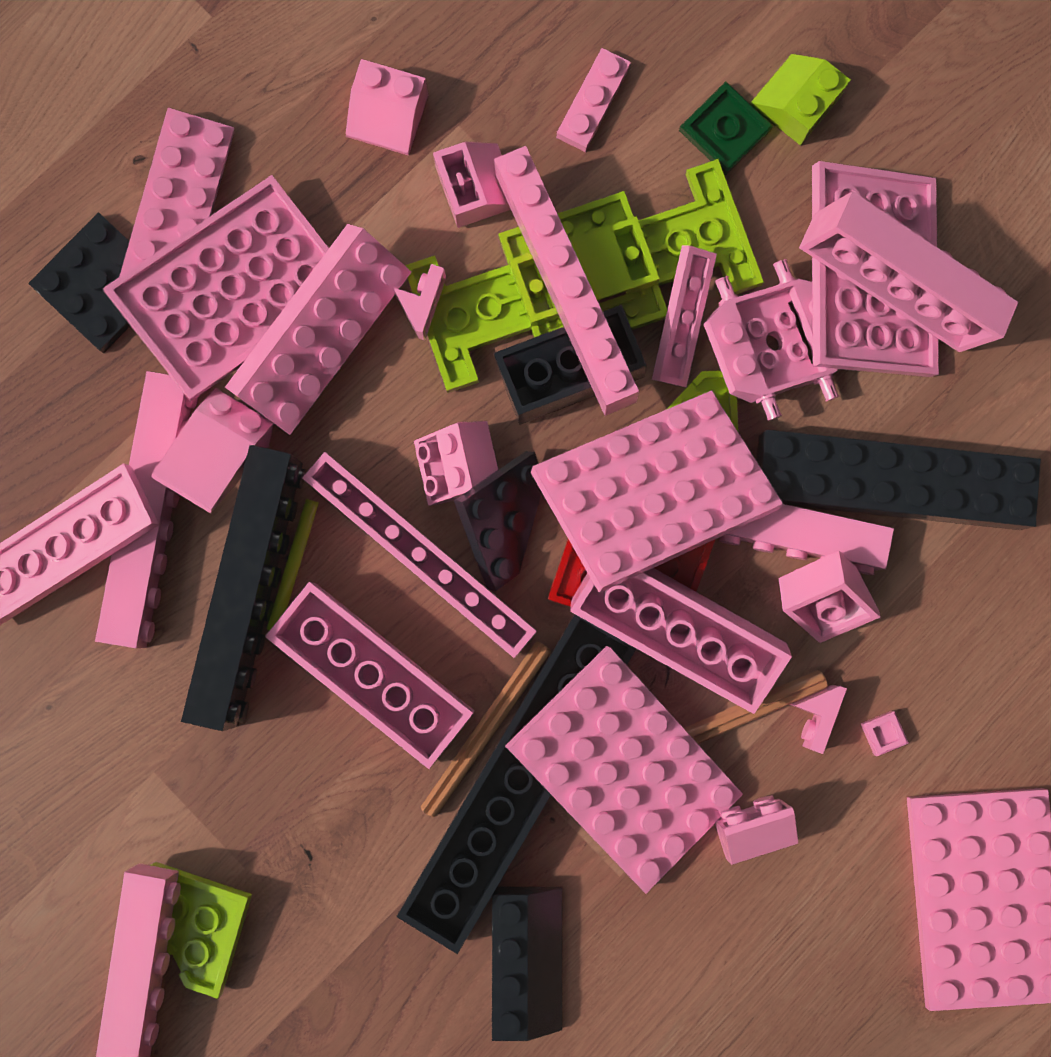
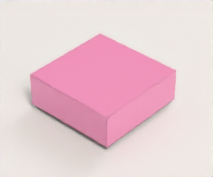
M889 711L861 723L874 756H880L908 744L895 711Z

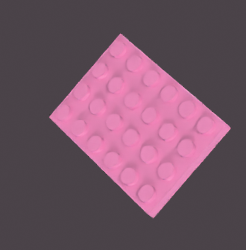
M818 161L812 165V218L816 212L854 191L867 197L870 203L883 212L895 216L898 222L910 230L922 234L928 242L937 247L936 178ZM812 257L813 367L923 377L939 375L937 337Z
M271 175L105 286L103 290L191 402L243 364L329 248L273 175Z
M712 391L533 466L531 470L532 476L599 593L777 511L783 505Z
M608 646L505 745L645 894L721 818L720 812L728 810L743 795Z
M1034 788L907 797L925 1007L929 1011L1051 1003V812L1048 789Z

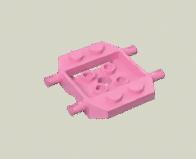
M787 259L773 264L780 280L778 285L738 297L734 293L729 276L716 280L715 283L722 300L719 302V307L704 323L729 393L750 403L762 402L768 421L782 416L775 396L790 389L814 383V385L820 384L826 402L840 397L832 379L833 374L838 369L813 367L808 356V348L802 341L797 328L795 314L791 311L788 303L793 302L813 354V285L811 281L796 280L792 276ZM767 335L777 339L779 344L778 350L775 351L768 347L766 343Z

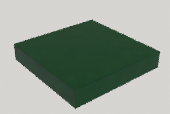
M725 81L680 126L679 132L710 161L719 159L723 173L726 176L772 130L773 125Z

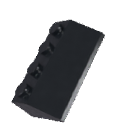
M622 305L603 311L634 381L644 378L647 365ZM564 326L494 353L519 425L595 397V393Z
M497 887L492 895V1041H530L562 1031V887Z

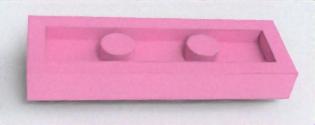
M601 48L559 127L556 138L584 152L587 151L630 69V61Z

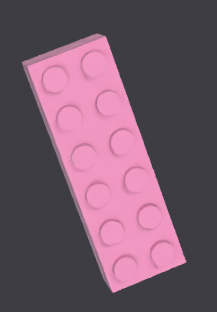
M854 191L814 214L799 247L958 352L1004 338L1018 304L1016 300L1006 294L1005 290L992 285L980 277L977 271L965 267L953 259L950 253L940 250L928 242L922 234L910 230L898 222L895 216L883 212L870 203L867 197Z
M347 224L225 388L290 435L396 294L394 289H399L411 274V271L364 228Z
M655 568L600 593L587 573L571 601L570 612L755 714L792 658L786 642Z
M309 582L265 636L428 769H430L474 713L471 707L316 583Z

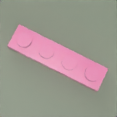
M682 245L652 380L687 387L716 253L693 246Z

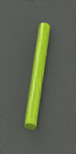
M309 499L305 500L268 622V630H271L287 610L318 508V502Z

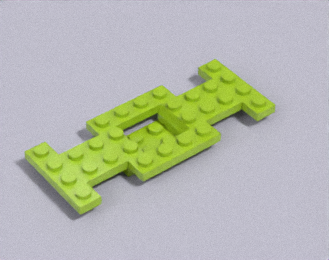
M719 159L687 169L685 175L695 201L638 220L637 216H633L625 191L557 213L597 301L626 292L625 295L599 303L602 312L622 305L632 330L666 319L667 307L659 286L674 281L682 245L693 246L716 253L714 267H720L723 277L729 276L735 294L762 286L764 283ZM519 227L498 234L508 265L447 286L444 283L427 336L447 393L479 383L469 351L529 330L532 331L533 337H537L564 326ZM435 255L405 265L411 271L408 281L413 294L421 295L417 293L421 275L423 273L428 274L431 264L439 266Z

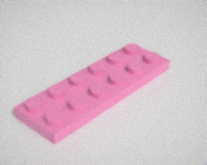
M167 108L120 276L212 215L233 139L234 127Z
M127 464L120 465L0 543V625L159 525L132 466Z

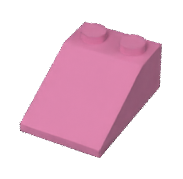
M215 388L195 409L152 472L151 477L211 513L241 479L249 445L262 448L269 447L274 423Z

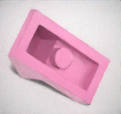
M431 264L428 274L423 273L421 275L417 288V293H420V296L394 289L418 338L426 340L446 280L444 268Z
M830 685L820 692L790 704L814 714L812 720L808 719L804 725L801 738L804 739L803 747L821 754L824 753L847 688Z

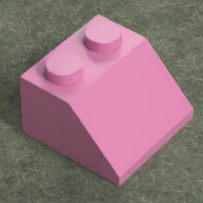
M361 59L351 88L346 137L409 155L428 98L426 79Z
M839 550L779 578L783 611L819 643L880 618V612L857 567Z

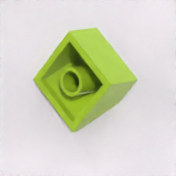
M791 54L750 104L762 116L801 146L841 98L851 79L825 59Z

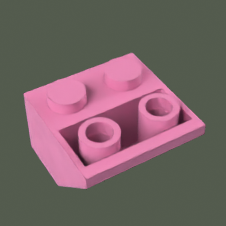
M462 142L433 152L435 167L457 228L511 210L496 178L494 159L502 156L498 144Z
M487 421L458 422L414 441L428 506L454 501L498 470Z
M771 795L754 800V806L741 810L740 806H734L720 812L721 818L716 821L715 826L728 862L731 865L798 844L793 807L779 798L774 799Z

